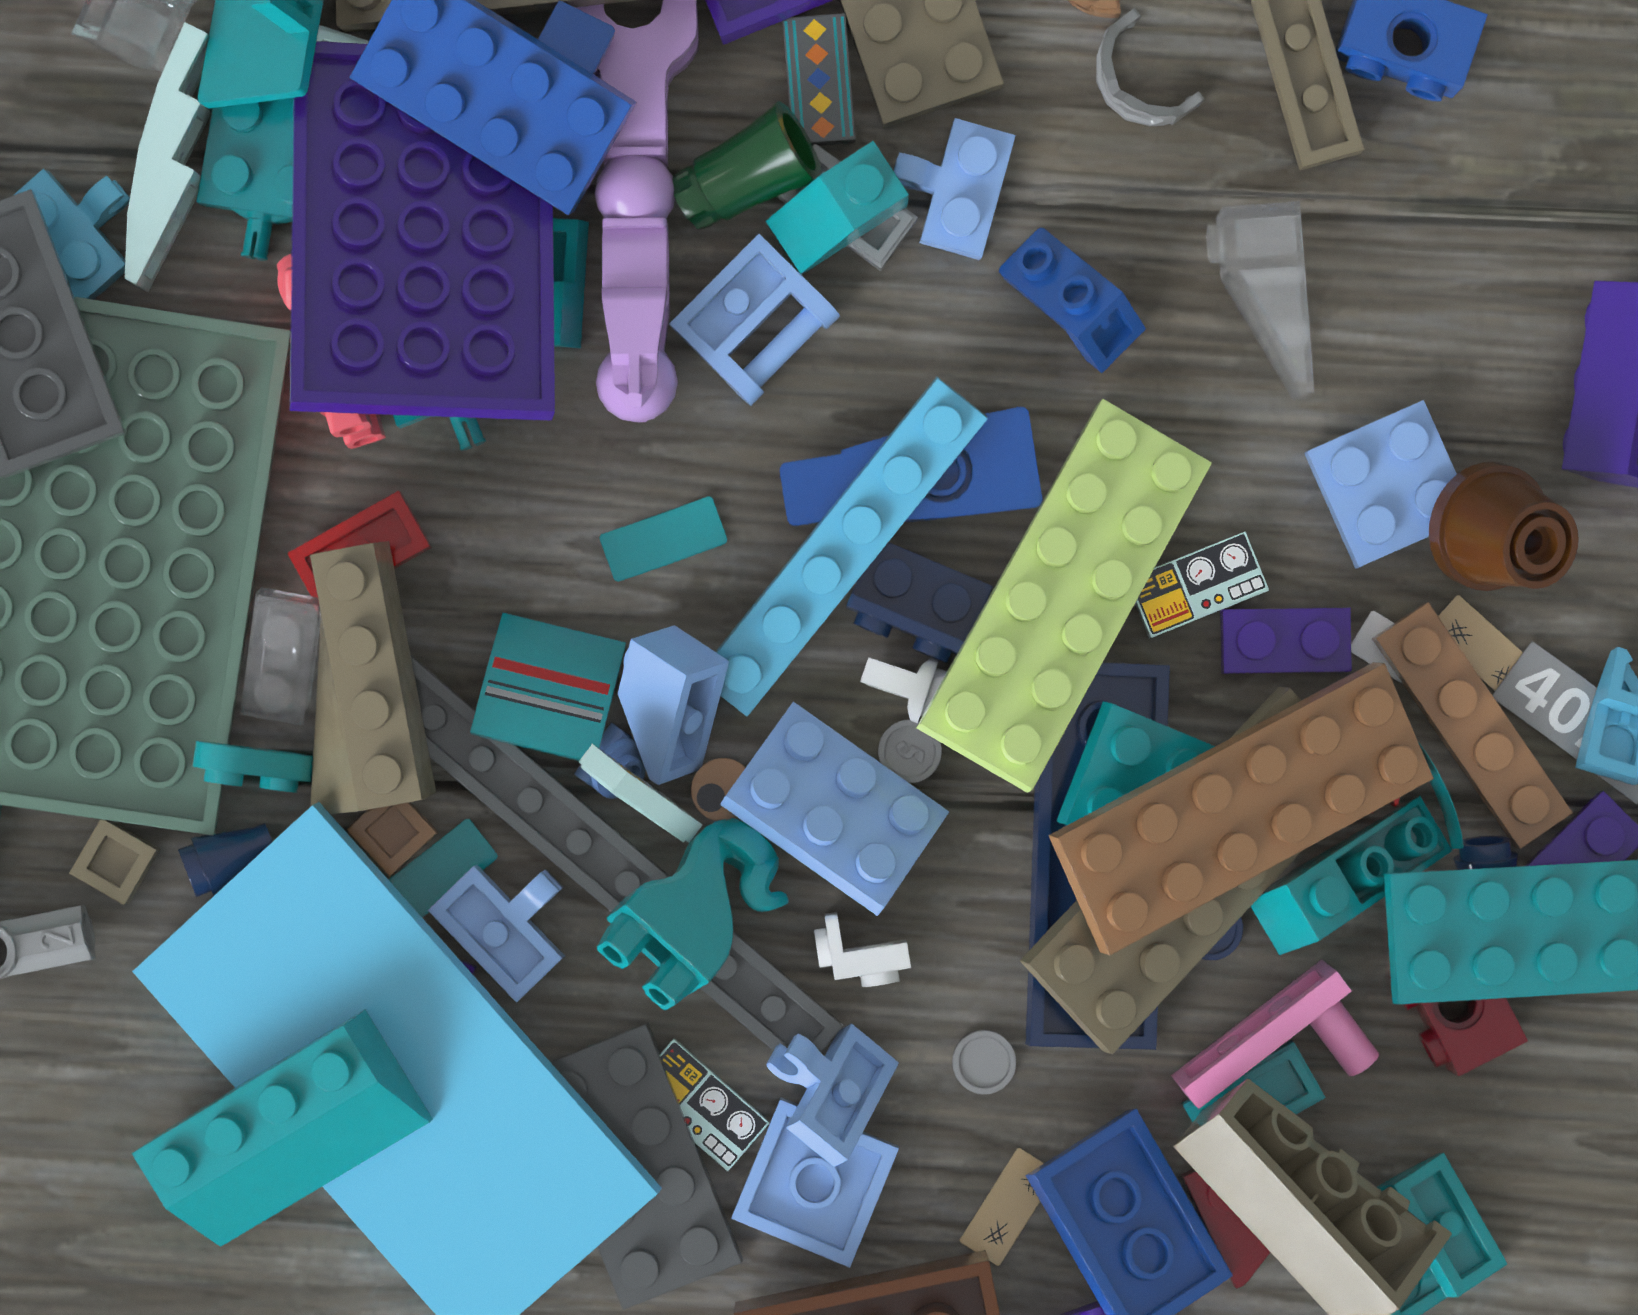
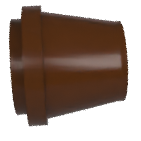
M1500 462L1478 463L1465 468L1454 476L1439 494L1429 523L1430 548L1438 567L1453 581L1475 590L1492 591L1507 586L1532 589L1548 587L1567 573L1573 564L1578 549V529L1572 515L1565 508L1547 497L1538 483L1525 471Z

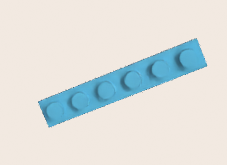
M936 376L716 650V653L729 661L720 696L748 717L988 419L984 413Z

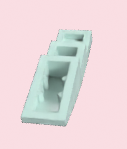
M186 22L183 24L156 87L138 147L127 212L125 279L146 292H149L197 198L201 176L195 170L185 165L212 114L197 99L192 97L201 81L209 35Z

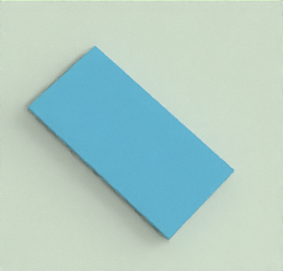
M320 802L313 804L132 971L235 1088L366 1009L433 1120L322 1187L436 1315H520L653 1199L662 1189Z

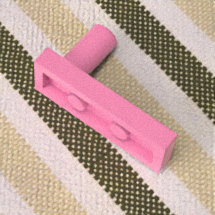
M1320 960L1173 1073L1171 1077L1190 1101L1200 1109L1309 1024L1348 1076H1355L1369 1068L1378 1059L1379 1052L1340 1001L1352 992L1334 968L1325 961Z

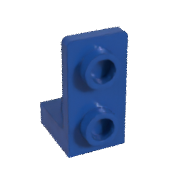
M1044 228L1037 229L999 268V273L1003 279L1060 325L1072 339L1084 359L1100 373H1103L1146 329L1120 289Z

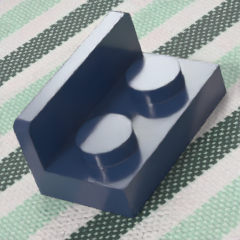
M888 542L857 580L846 608L857 613L853 624L885 638L889 637L892 628L916 637L912 649L947 663L951 653L958 654L986 604L993 586Z

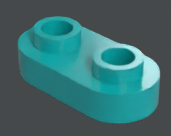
M196 741L192 766L205 769L203 780L205 782L242 786L244 774L261 776L259 788L297 793L299 781L312 782L313 756L279 750Z

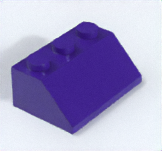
M1594 281L1591 302L1585 313L1586 332L1580 365L1574 375L1575 395L1571 418L1563 438L1564 458L1562 469L1596 481L1638 488V282Z

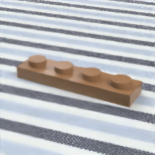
M1429 602L1423 603L1372 638L1515 848H1523L1573 813Z

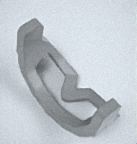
M1133 8L1117 22L1109 26L1103 34L1104 38L1096 56V83L1106 104L1125 120L1146 126L1173 125L1205 101V98L1199 91L1193 96H1188L1185 102L1179 106L1165 107L1146 104L1119 88L1111 56L1116 38L1128 28L1134 27L1135 23L1141 18L1139 12Z

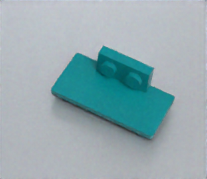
M215 0L198 92V102L210 109L305 96L309 87L323 0Z

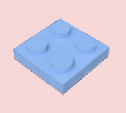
M1424 400L1304 453L1355 569L1429 537V523L1434 504L1446 484L1457 475Z
M780 1097L731 1219L850 1268L895 1160L899 1146L863 1131L849 1160L833 1167L786 1128L798 1104Z

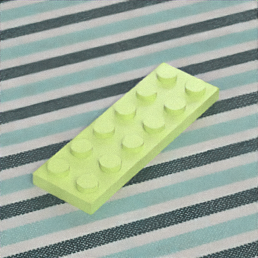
M1102 399L1091 414L916 728L1028 793L1033 790L1212 462Z

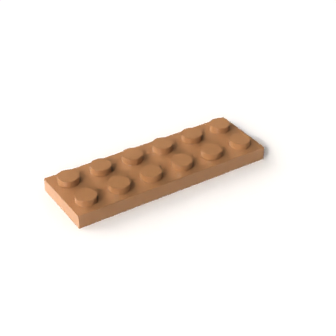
M1373 662L1048 836L1100 953L1112 955L1434 778L1385 663Z

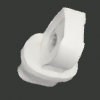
M868 658L860 682L907 698L910 721L918 723L920 716H923L948 671L936 668L939 660L933 658L923 663L917 674Z

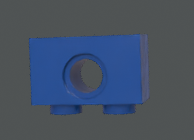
M1352 0L1336 47V54L1338 60L1347 63L1345 70L1357 77L1381 81L1384 75L1407 83L1405 90L1416 97L1430 101H1442L1443 96L1453 98L1463 88L1488 14L1447 0ZM1397 29L1414 31L1422 41V53L1417 56H1406L1400 53L1393 43V31Z

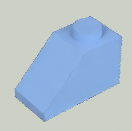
M675 625L632 638L624 656V669L618 697L647 775L651 781L660 785L696 772L702 767L729 661Z

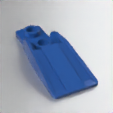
M1016 407L986 413L985 415L988 418L905 522H919L1039 507L1043 499L1029 411L1025 407ZM888 436L842 449L841 454L783 463L780 467V477L788 523L792 526L819 523Z

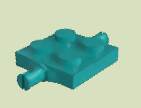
M293 98L212 109L196 202L205 207L234 211L248 220L243 250L241 252V256L245 258L267 261L273 224L279 225L292 222Z

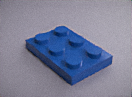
M1137 1109L1125 1111L1025 1175L1106 1315H1175L1233 1276Z

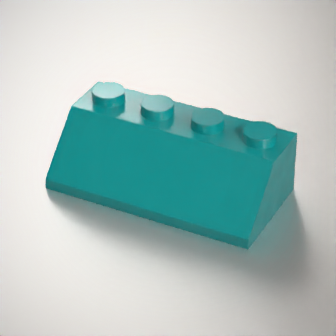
M365 1009L158 1134L131 1154L165 1209L221 1247L430 1123L433 1118Z

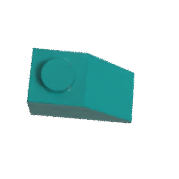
M872 141L818 176L767 219L766 223L797 271L803 275L906 208L909 194L875 142Z

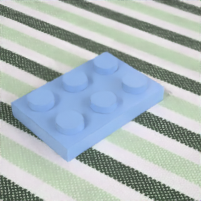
M792 702L720 803L722 807L876 916L885 908L949 813L944 807L795 702Z

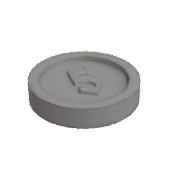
M902 720L891 725L882 735L878 746L879 761L908 783L920 782L932 775L937 769L942 755L941 743L917 729L918 723Z
M976 1030L965 1035L956 1045L952 1056V1067L957 1080L967 1090L977 1094H992L1003 1089L1011 1081L1016 1069V1056L1011 1044L1001 1034L991 1030Z

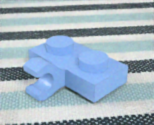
M954 118L941 166L920 157L899 152L893 171L904 188L932 194L920 244L977 260L982 258L1016 135Z
M476 864L428 910L516 1003L565 957L530 920L563 888L546 869L540 872L511 900Z
M850 1024L839 1030L825 1056L809 1039L797 1034L793 1037L788 1048L781 1043L776 1045L766 1066L780 1079L789 1083L800 1084L807 1088L786 1128L835 1167L849 1160L899 1062L857 1027Z

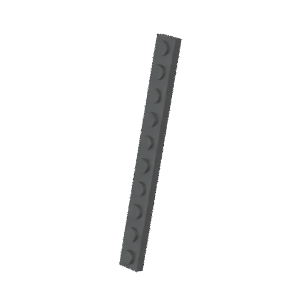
M411 655L430 758L610 912L626 896L642 884L670 877V875L519 746L471 735L470 730L476 710ZM734 930L731 951L726 962L713 979L700 988L773 1051L776 1045L780 1043L788 1048L793 1037L800 1034L809 1039L822 1052L843 1027V1023Z

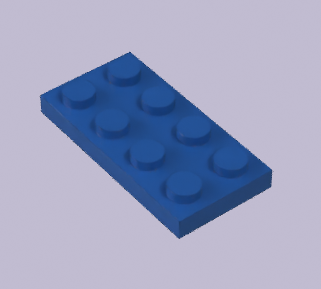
M391 0L349 77L567 215L573 213L637 104L632 98L476 0Z

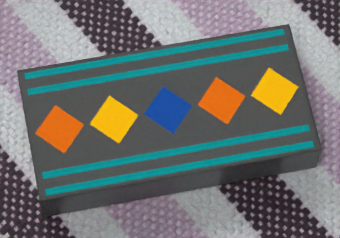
M845 13L792 17L783 20L789 109L801 123L813 146L814 144L822 146L855 143Z

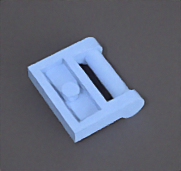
M758 234L669 325L747 404L752 406L764 394L761 387L821 326L827 330L840 317V314L789 262ZM792 295L802 305L803 309L742 369L730 356Z

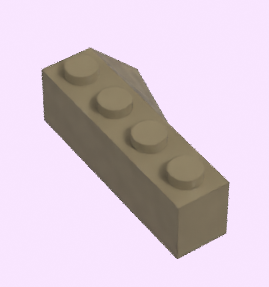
M389 541L376 542L310 554L321 610L310 807L320 802L330 814L423 800L435 794L436 787Z
M1246 1079L1202 1110L1173 1146L1328 1315H1391L1401 1308L1452 1235L1449 1230L1434 1220L1426 1225L1407 1211L1410 1201L1392 1187L1381 1191L1357 1173L1360 1163L1341 1148L1336 1152L1328 1151L1313 1139V1127L1250 1079Z

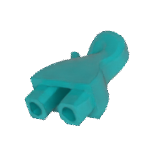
M738 819L718 820L706 826L689 842L673 876L642 884L626 896L606 918L610 925L598 943L597 951L614 966L621 969L629 966L640 952L645 954L658 968L642 988L645 994L663 1010L671 1008L687 995L708 984L729 956L733 941V917L724 876V862L740 871V894L744 902L753 910L760 912L772 911L789 902L788 896L784 892H770L769 885L774 879L779 866V858L772 845L758 831Z

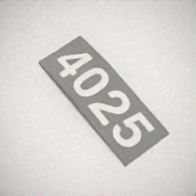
M1531 641L1492 696L1498 703L1577 760L1597 687ZM1598 775L1635 804H1638V784L1634 786Z

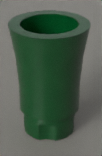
M778 101L750 125L720 145L696 157L692 165L674 174L672 178L674 197L686 219L692 222L697 230H702L712 226L721 219L728 221L750 208L786 192L808 186L822 174V170L815 149L801 123L784 103Z

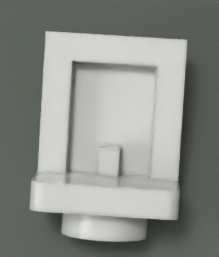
M837 912L824 914L826 928L814 930L820 968L832 966L835 980L860 976L862 987L879 986L899 982L898 970L911 968L906 939L843 949Z

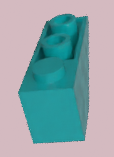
M1421 796L1278 879L1265 890L1252 904L1251 908L1278 954L1282 955L1322 940L1384 898V874L1422 872L1453 850Z

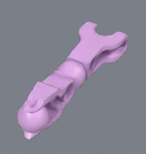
M663 0L661 13L650 24L633 29L617 25L605 14L604 4L575 7L614 27V38L594 75L637 102L603 161L605 168L597 179L595 189L597 207L605 218L602 220V303L610 352L598 368L596 386L599 399L606 409L621 420L632 422H646L666 411L675 397L678 383L675 366L664 352L670 318L669 228L666 218L673 209L675 202L673 176L667 169L668 90L673 78L688 67L698 52L697 0Z

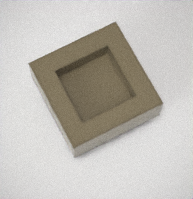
M100 819L69 874L117 902L129 905L161 849L113 821Z

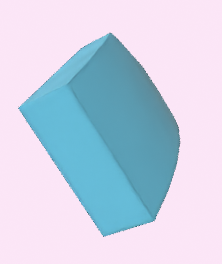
M1617 647L1611 650L1601 675L1586 722L1575 768L1635 786L1638 784V678L1629 665V662L1633 661L1627 649Z

